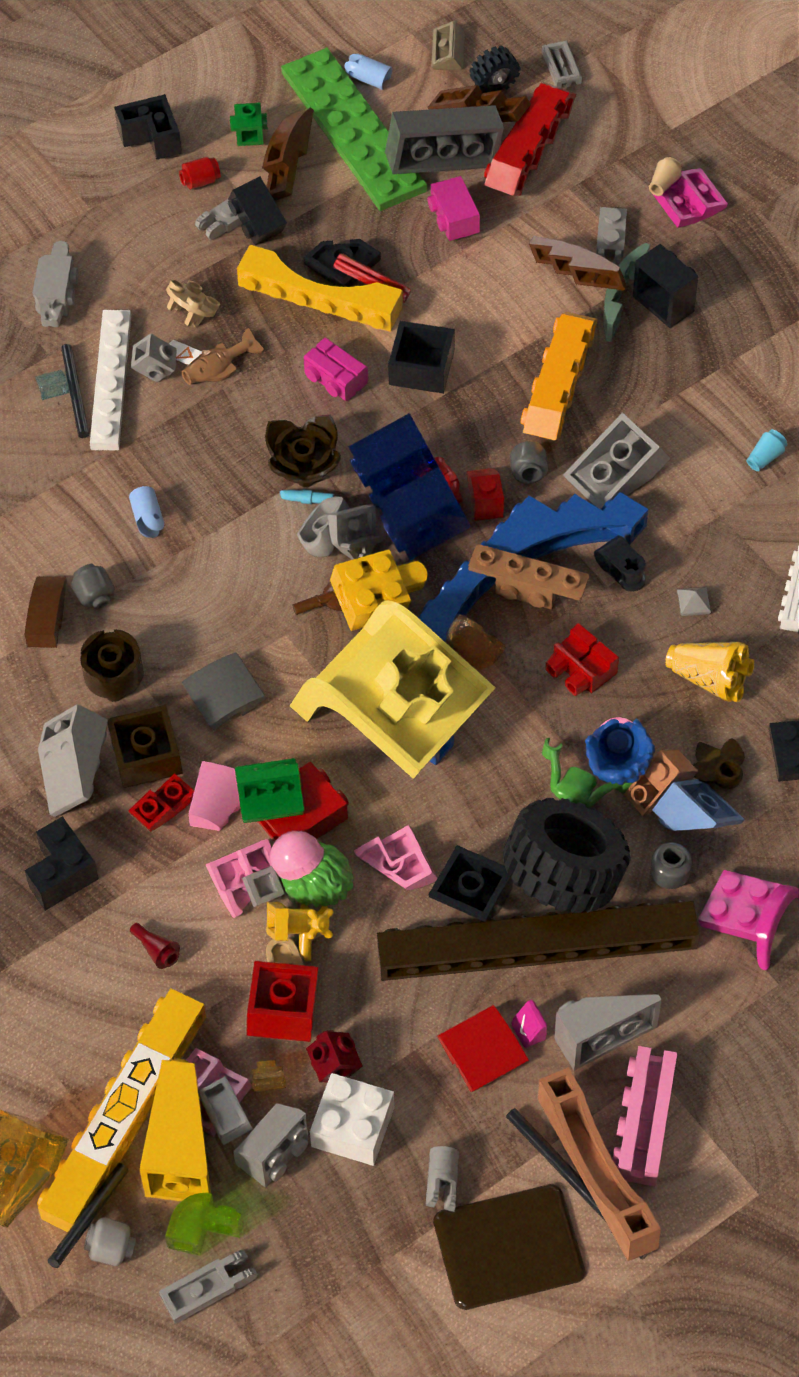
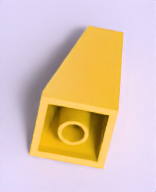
M178 1058L171 1061L162 1060L140 1164L145 1197L211 1205L212 1196L195 1064Z

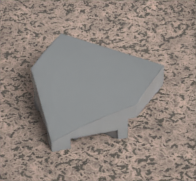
M363 505L328 514L331 542L351 560L371 555L376 543H381L383 540L382 536H376V512L374 505Z

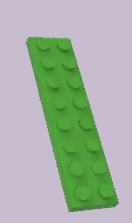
M328 48L281 66L285 79L305 107H311L314 110L313 118L379 211L427 192V184L419 173L392 174L385 154L388 130Z

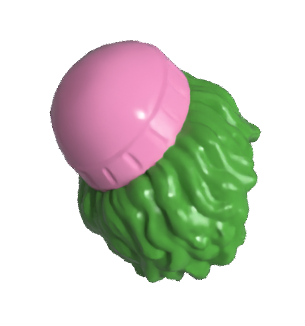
M294 830L281 835L272 846L269 858L270 864L280 876L291 902L307 906L313 904L314 907L336 905L339 899L345 900L347 892L353 889L354 877L349 865V859L342 852L338 851L334 845H326L318 842L314 836L306 832Z

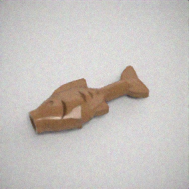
M247 328L243 333L242 341L228 349L225 348L223 343H220L214 349L202 350L203 353L181 371L183 379L188 385L195 382L222 381L236 372V367L231 363L233 358L246 351L256 354L263 353L264 348L255 340L252 332Z

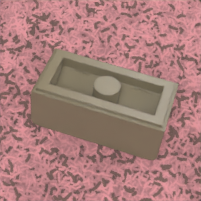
M456 20L433 29L431 67L435 70L463 69L465 32Z

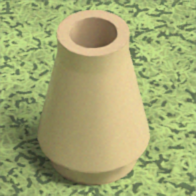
M666 157L657 163L649 185V190L653 195L661 196L665 190L681 177L682 167L676 159Z

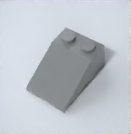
M622 412L563 476L594 506L602 510L604 504L609 499L613 500L619 492L627 496L651 480L671 458Z
M658 994L585 997L577 1002L569 1001L556 1012L554 1040L575 1071L657 1028L662 999Z

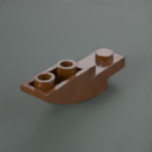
M311 107L286 117L277 127L268 144L262 169L269 173L267 189L274 201L291 196L293 193L298 157L307 155L314 112Z

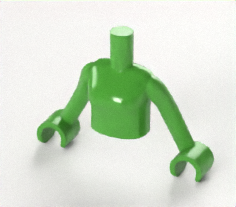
M550 738L545 739L542 755L544 758L551 760L550 788L557 798L569 799L570 802L575 804L580 802L585 804L586 808H590L612 790L616 789L621 793H625L633 784L625 783L619 785L609 782L598 787L592 793L597 784V779L591 773L577 767L568 768L565 776L560 781L561 766L559 755L563 744L560 743L558 747L554 748L549 746Z

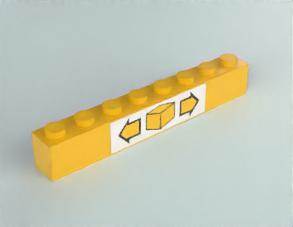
M172 988L169 989L165 998L161 996L158 999L153 1010L154 1016L149 1024L145 1023L141 1027L137 1036L138 1042L133 1051L128 1050L121 1062L122 1069L117 1077L113 1076L109 1080L105 1088V1097L101 1104H96L92 1108L88 1117L89 1123L84 1132L80 1131L75 1136L71 1146L72 1152L67 1160H61L56 1168L55 1180L50 1188L46 1187L40 1194L37 1205L42 1220L68 1232L116 1165L122 1161L152 1110L162 1060L171 1061L172 1059L183 1058L206 1019L205 1005Z

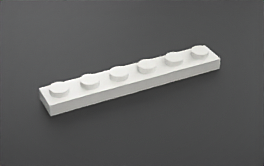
M103 310L90 435L91 450H119L131 327L130 310Z

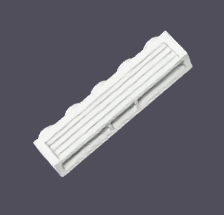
M799 546L798 551L794 550L792 561L795 564L794 566L790 565L788 576H791V581L787 580L785 591H788V594L783 595L781 606L785 607L784 611L780 610L778 621H781L780 629L793 632L799 631Z

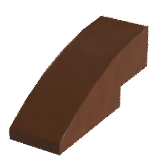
M36 577L30 597L24 633L27 647L57 648L59 629L62 627L66 577Z

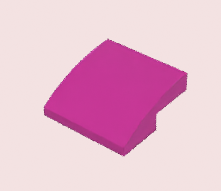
M701 168L681 171V177L665 190L661 196L653 195L677 228L709 218L724 210L728 205Z

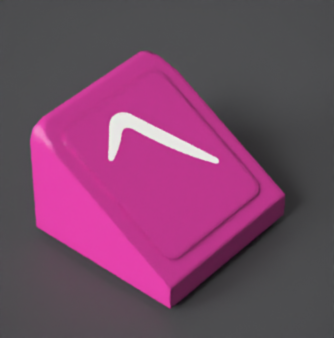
M531 999L526 1002L511 1021L513 1029L525 1048L546 1040L547 1023L535 1001Z

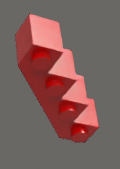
M540 83L529 101L531 105L519 121L514 124L507 137L502 141L492 162L487 165L484 172V178H486L484 185L513 196H521L529 170H537L545 144H553L561 119H569L577 94L548 83Z

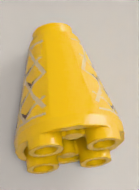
M742 642L680 643L670 646L666 655V667L671 668L674 673L724 701L740 702L744 694L743 685L746 676H751L754 670V659L749 658L748 645Z

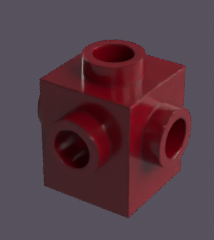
M334 1030L323 1031L306 1048L319 1082L328 1083L331 1073L349 1078L363 1067L356 1051L355 1043L349 1033L334 1032Z

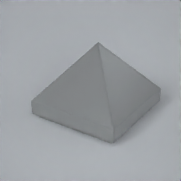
M707 587L677 589L681 616L711 613Z

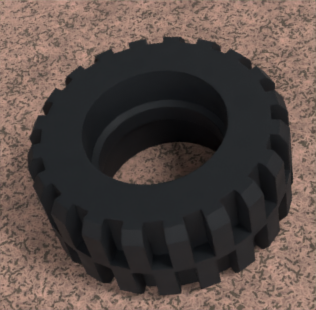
M546 798L542 801L537 800L530 803L517 816L503 851V860L508 875L512 876L515 885L522 887L524 893L530 898H537L539 903L545 906L548 904L554 906L555 910L563 912L571 910L572 913H581L585 910L588 913L606 906L613 899L630 863V850L624 834L620 829L615 828L613 821L609 818L605 819L601 816V812L595 809L586 808L585 804L580 802L575 804L570 802L569 799L563 798L560 800Z

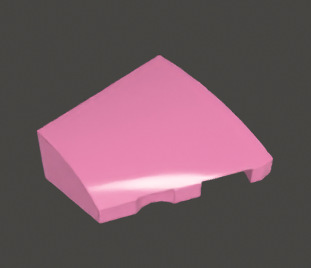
M202 761L188 814L189 823L193 827L220 831L229 822L230 815L240 809L235 769Z
M409 825L383 840L377 837L354 850L357 857L406 890L421 888L437 880L434 870Z
M268 838L206 864L209 874L233 918L243 913L242 910L251 901L242 878L272 866L269 860L271 845Z

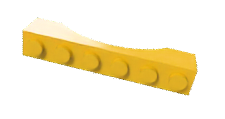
M249 245L237 267L238 285L247 290L261 292L273 298L294 302L300 306H307L320 310L323 313L337 315L349 321L370 325L376 329L391 332L403 308V290L378 282L354 287H338L316 283L292 271L280 260L274 251L254 245Z

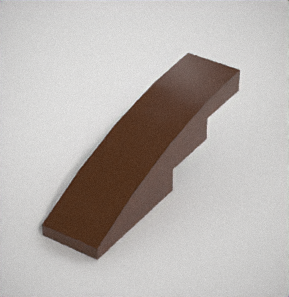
M478 85L441 90L430 103L428 109L496 105L502 122H517L531 103L526 96L507 99L502 90L482 93Z
M533 236L529 242L536 263L553 265L556 274L573 276L576 285L624 291L627 287L620 267L599 254L555 239Z

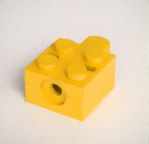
M390 549L336 564L330 582L351 631L365 626L375 609L383 601H394L408 609L411 602L408 593L421 590L425 585L428 574L425 566L419 561L397 566Z

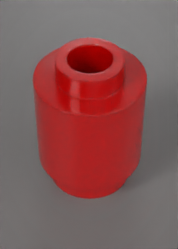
M203 157L183 163L182 170H179V177L182 185H187L191 190L214 183L215 179L221 177L218 162L214 157L210 159Z

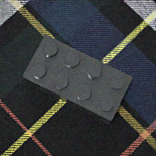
M496 105L392 112L385 154L392 174L486 168L499 150L504 126Z

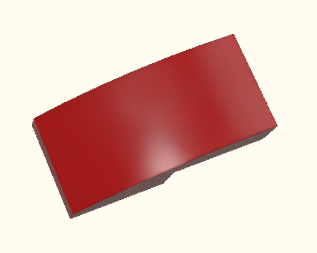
M174 773L155 792L150 789L128 811L151 832L186 808L192 802L194 790Z

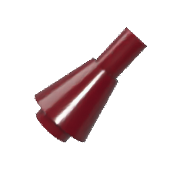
M134 923L130 927V933L142 942L143 947L157 968L171 967L177 962L180 952L179 943L149 932L139 923Z

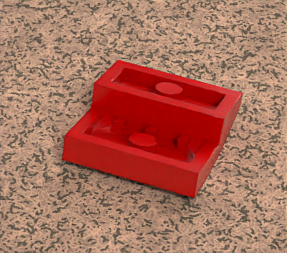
M494 1005L437 1036L452 1065L455 1064L470 1092L479 1089L529 1061L515 1035Z

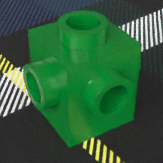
M261 102L234 104L235 115L230 116L231 132H236L237 146L264 145L263 130L268 129L267 113H261Z

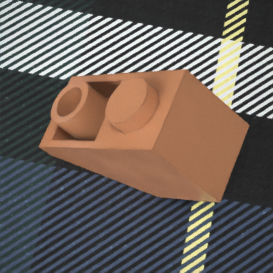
M660 750L650 762L646 774L641 775L639 780L635 781L623 795L642 816H647L653 812V808L673 782L691 780L698 770L680 750Z

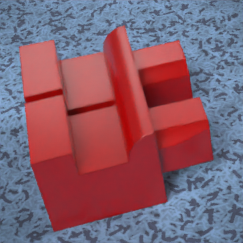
M579 623L570 630V635L564 641L554 644V652L546 661L545 670L552 677L557 678L564 671L570 675L565 680V686L574 696H577L586 689L592 694L618 673L619 657L602 642L599 641L597 643L598 639Z

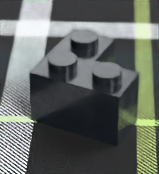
M165 94L114 107L117 130L124 147L150 141L156 160L182 154L180 132Z
M63 816L36 831L40 850L46 858L24 871L30 890L46 911L95 882L99 877L95 861Z

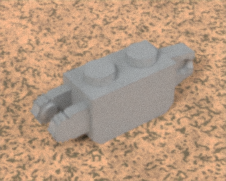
M62 240L53 243L51 255H44L39 258L32 293L35 298L36 311L41 315L42 326L59 327L62 316H68L69 306L74 305L75 302L73 284L78 283L79 271L77 267H74L72 256L69 255V244Z

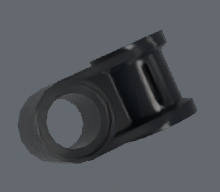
M618 535L594 551V557L598 565L614 578L623 589L633 592L642 589L645 585L646 579L643 573L646 568L645 560L629 545L625 538Z

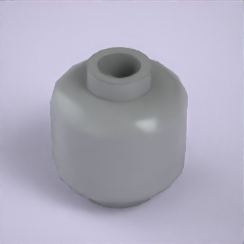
M100 1218L96 1224H90L84 1250L88 1251V1256L92 1261L119 1266L123 1262L124 1257L131 1258L136 1238L130 1237L131 1230L127 1223Z

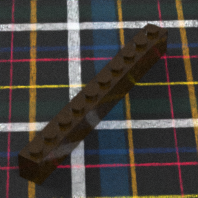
M673 900L667 904L653 905L651 903H642L636 907L628 908L611 906L604 910L588 913L585 910L581 913L568 914L549 912L538 917L527 918L520 915L508 920L496 921L490 919L487 922L481 920L478 923L468 924L452 922L447 926L438 927L421 925L415 929L408 930L390 928L384 932L377 933V947L381 981L695 950L698 947L700 934L694 901Z

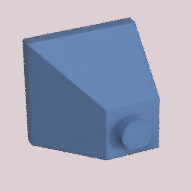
M698 779L673 782L652 810L660 817V823L673 831L717 828L741 824L744 821V818L707 783L701 782Z

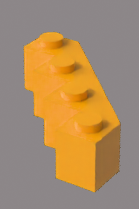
M564 312L560 317H556L553 327L554 336L550 347L545 348L542 359L544 364L540 375L534 379L532 385L533 395L529 407L524 408L522 412L521 424L524 425L523 433L557 440L561 437L566 410L572 405L577 379L582 376L587 350L593 344L598 322L597 318L571 312Z

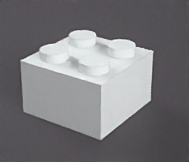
M331 1073L310 1129L311 1147L374 1166L395 1107L394 1091Z

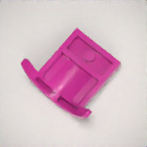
M724 870L698 918L699 924L707 929L757 942L758 965L762 970H767L770 967L771 948L776 929L788 905L795 898H799V888Z

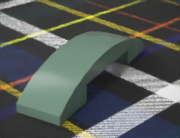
M644 243L637 247L618 265L626 285L629 279L634 280L635 261L650 251V244ZM607 288L604 302L603 328L606 340L612 342L621 322L622 304L618 303L624 290Z

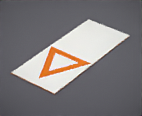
M172 340L169 343L177 348L176 360L186 365L192 363L203 353L176 340Z

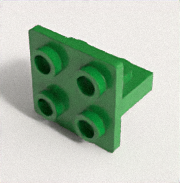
M291 758L235 768L243 823L304 814L300 774L296 759Z

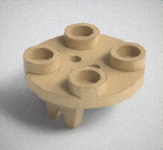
M171 279L166 288L167 294L171 297L167 308L170 311L174 309L180 311L182 307L189 312L185 320V324L188 327L191 325L198 327L204 317H214L220 306L216 299L202 293L203 288L196 282L189 280L185 284Z

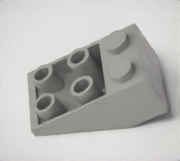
M79 704L44 723L38 747L49 813L53 817L89 800L94 791V785H92L94 775L100 765L99 755L101 746L107 737L105 730L108 719Z

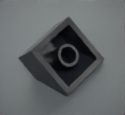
M457 845L429 892V898L487 922L502 909L513 889L512 876L508 875L504 865Z

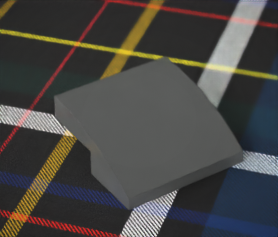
M236 652L208 664L182 681L192 700L213 730L217 729L238 712L244 716L267 698Z

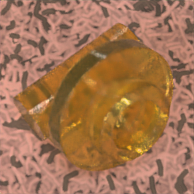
M276 1060L258 1061L257 1068L251 1069L252 1091L258 1092L286 1088L283 1065L277 1066Z

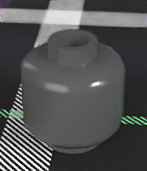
M526 441L519 443L511 450L510 465L515 479L522 483L531 484L545 477L548 471L546 451L541 444Z
M91 563L74 572L71 587L82 606H94L95 609H100L110 603V597L114 593L115 587L102 566H95Z
M665 843L655 849L650 866V874L654 882L666 889H676L682 887L688 881L691 875L692 857L683 845Z

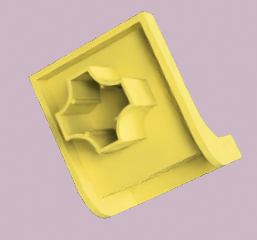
M386 600L380 603L363 629L316 678H310L303 684L290 707L307 722L322 706L335 710L349 720L414 779L496 687L410 610L399 603Z

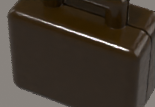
M548 1184L457 1206L454 1212L441 1210L434 1216L433 1224L456 1306L460 1309L469 1310L578 1283L585 1277L584 1263L564 1195L557 1185Z

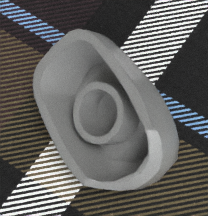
M342 497L327 498L319 503L297 533L303 547L314 557H327L335 547L331 542L328 514L350 509Z

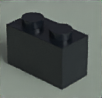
M261 176L232 190L228 198L229 208L233 215H238L242 222L241 227L247 239H251L254 245L284 230L287 222Z

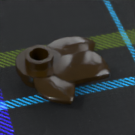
M731 738L726 741L721 750L703 742L697 743L695 753L697 762L692 765L698 772L694 778L705 783H716L719 787L725 789L737 787L743 778L741 765L745 758L739 743ZM723 774H729L731 777H726Z

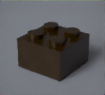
M166 705L108 718L107 725L123 788L168 778L174 773L176 775L183 774L180 754Z

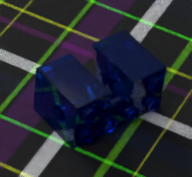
M410 413L348 446L354 456L349 459L356 474H358L364 487L370 486L373 491L368 495L376 510L381 508L383 512L380 518L387 534L398 552L405 551L409 560L471 528L469 521Z

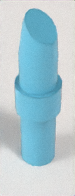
M307 489L280 491L282 499L301 502L302 504H319L327 498L335 497L332 493L314 492Z

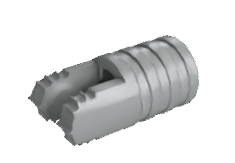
M446 1146L430 1149L426 1206L434 1207L438 1201L439 1188H445L443 1207L445 1210L454 1212L460 1153L457 1149Z

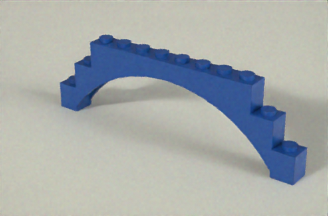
M621 492L613 500L609 499L604 504L602 510L574 494L567 502L563 501L557 511H554L529 495L522 504L518 503L515 505L510 517L505 522H500L496 526L492 537L487 542L483 541L480 545L532 559L577 545L609 542L618 535L625 538L630 545L647 526L649 509ZM468 560L462 563L458 574L452 580H447L444 583L440 594L434 600L431 599L425 604L422 613L418 617L449 646L464 617L478 599L496 583L495 577L470 571L468 569L470 561ZM454 735L430 760L431 763L437 765L454 746Z

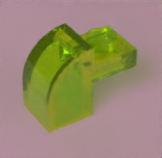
M211 1193L191 1195L182 1200L171 1215L165 1235L168 1249L200 1256L207 1231L240 1238L243 1228L241 1213H237L236 1209L229 1206L220 1205L218 1208H215Z

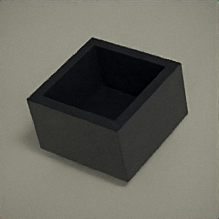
M658 244L635 261L632 296L670 329L694 312L698 285V275L694 269L687 267L672 251H668L661 244Z
M400 321L388 363L389 385L444 394L455 351V329Z

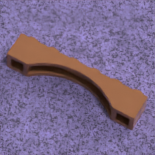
M568 1067L539 1079L538 1101L627 1261L657 1250L659 1248L661 1228L647 1203L629 1186L612 1160L594 1123L584 1093L570 1068Z

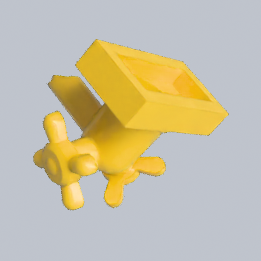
M267 902L266 934L275 941H288V934H299V954L306 962L311 961L312 939L316 937L317 933H321L326 938H332L333 936L332 931L328 928L330 925L329 918L333 915L334 911L328 906H322L317 911L310 909L305 904H302L300 909H289L281 902Z

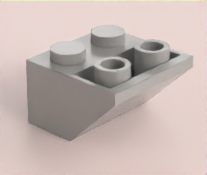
M276 1103L234 1150L235 1164L265 1188L272 1180L275 1182L279 1180L287 1169L286 1164L293 1156H300L308 1145L306 1113L300 1109Z

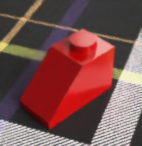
M495 468L466 471L475 521L503 518L504 495L498 471Z

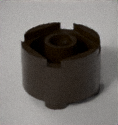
M114 629V632L104 633V630L92 634L83 643L80 661L84 681L91 692L99 697L107 698L111 702H117L136 690L144 677L140 649L132 635L123 630Z

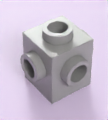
M149 334L133 345L131 368L149 379L159 382L175 371L177 348L155 335Z

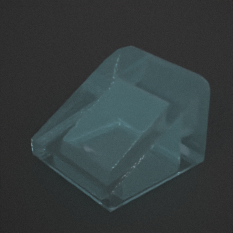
M62 369L35 376L42 400L69 393L67 380Z

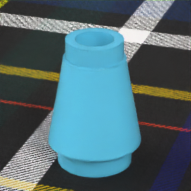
M774 429L764 432L747 458V464L753 470L760 471L785 452V447L788 445L787 440Z

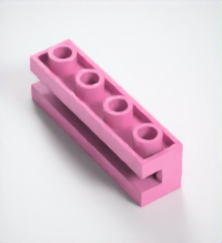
M638 1046L637 1057H630L627 1076L633 1077L631 1087L625 1086L622 1106L628 1107L626 1117L620 1116L617 1136L623 1137L621 1148H614L613 1161L627 1182L656 1187L677 1052L664 1050L663 1057L650 1055L651 1048Z

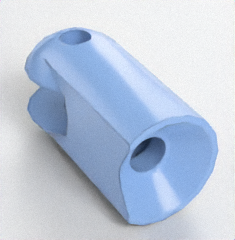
M359 53L350 55L349 61L344 65L345 71L350 77L383 90V83L390 79L392 75L391 66Z
M149 486L136 488L130 493L129 500L138 530L147 538L157 537L159 530L164 528V519L155 490Z

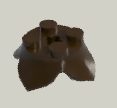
M331 415L315 416L308 419L301 427H297L294 423L287 420L268 421L265 441L271 458L268 460V466L271 471L280 477H284L286 480L298 483L302 487L312 486L314 482L333 471L339 465L341 455L340 452L336 451L338 431Z

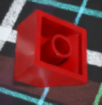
M254 961L247 1008V1036L311 1042L318 967Z

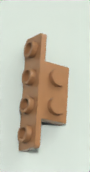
M480 544L476 545L468 564L470 571L496 578L495 594L508 600L515 599L529 603L534 607H544L551 610L555 601V594L581 600L589 580V574Z

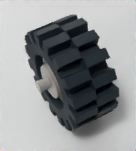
M496 46L491 47L490 52L488 49L483 51L485 55H478L476 57L478 61H473L471 64L473 68L469 70L471 73L469 75L475 85L479 86L482 93L500 91L503 88L509 89V84L516 82L515 77H519L520 73L518 71H521V67L511 51L503 46H499L498 49Z

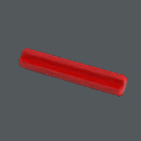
M339 254L334 263V268L367 285L378 282L403 290V303L407 301L411 293L409 287L344 254Z

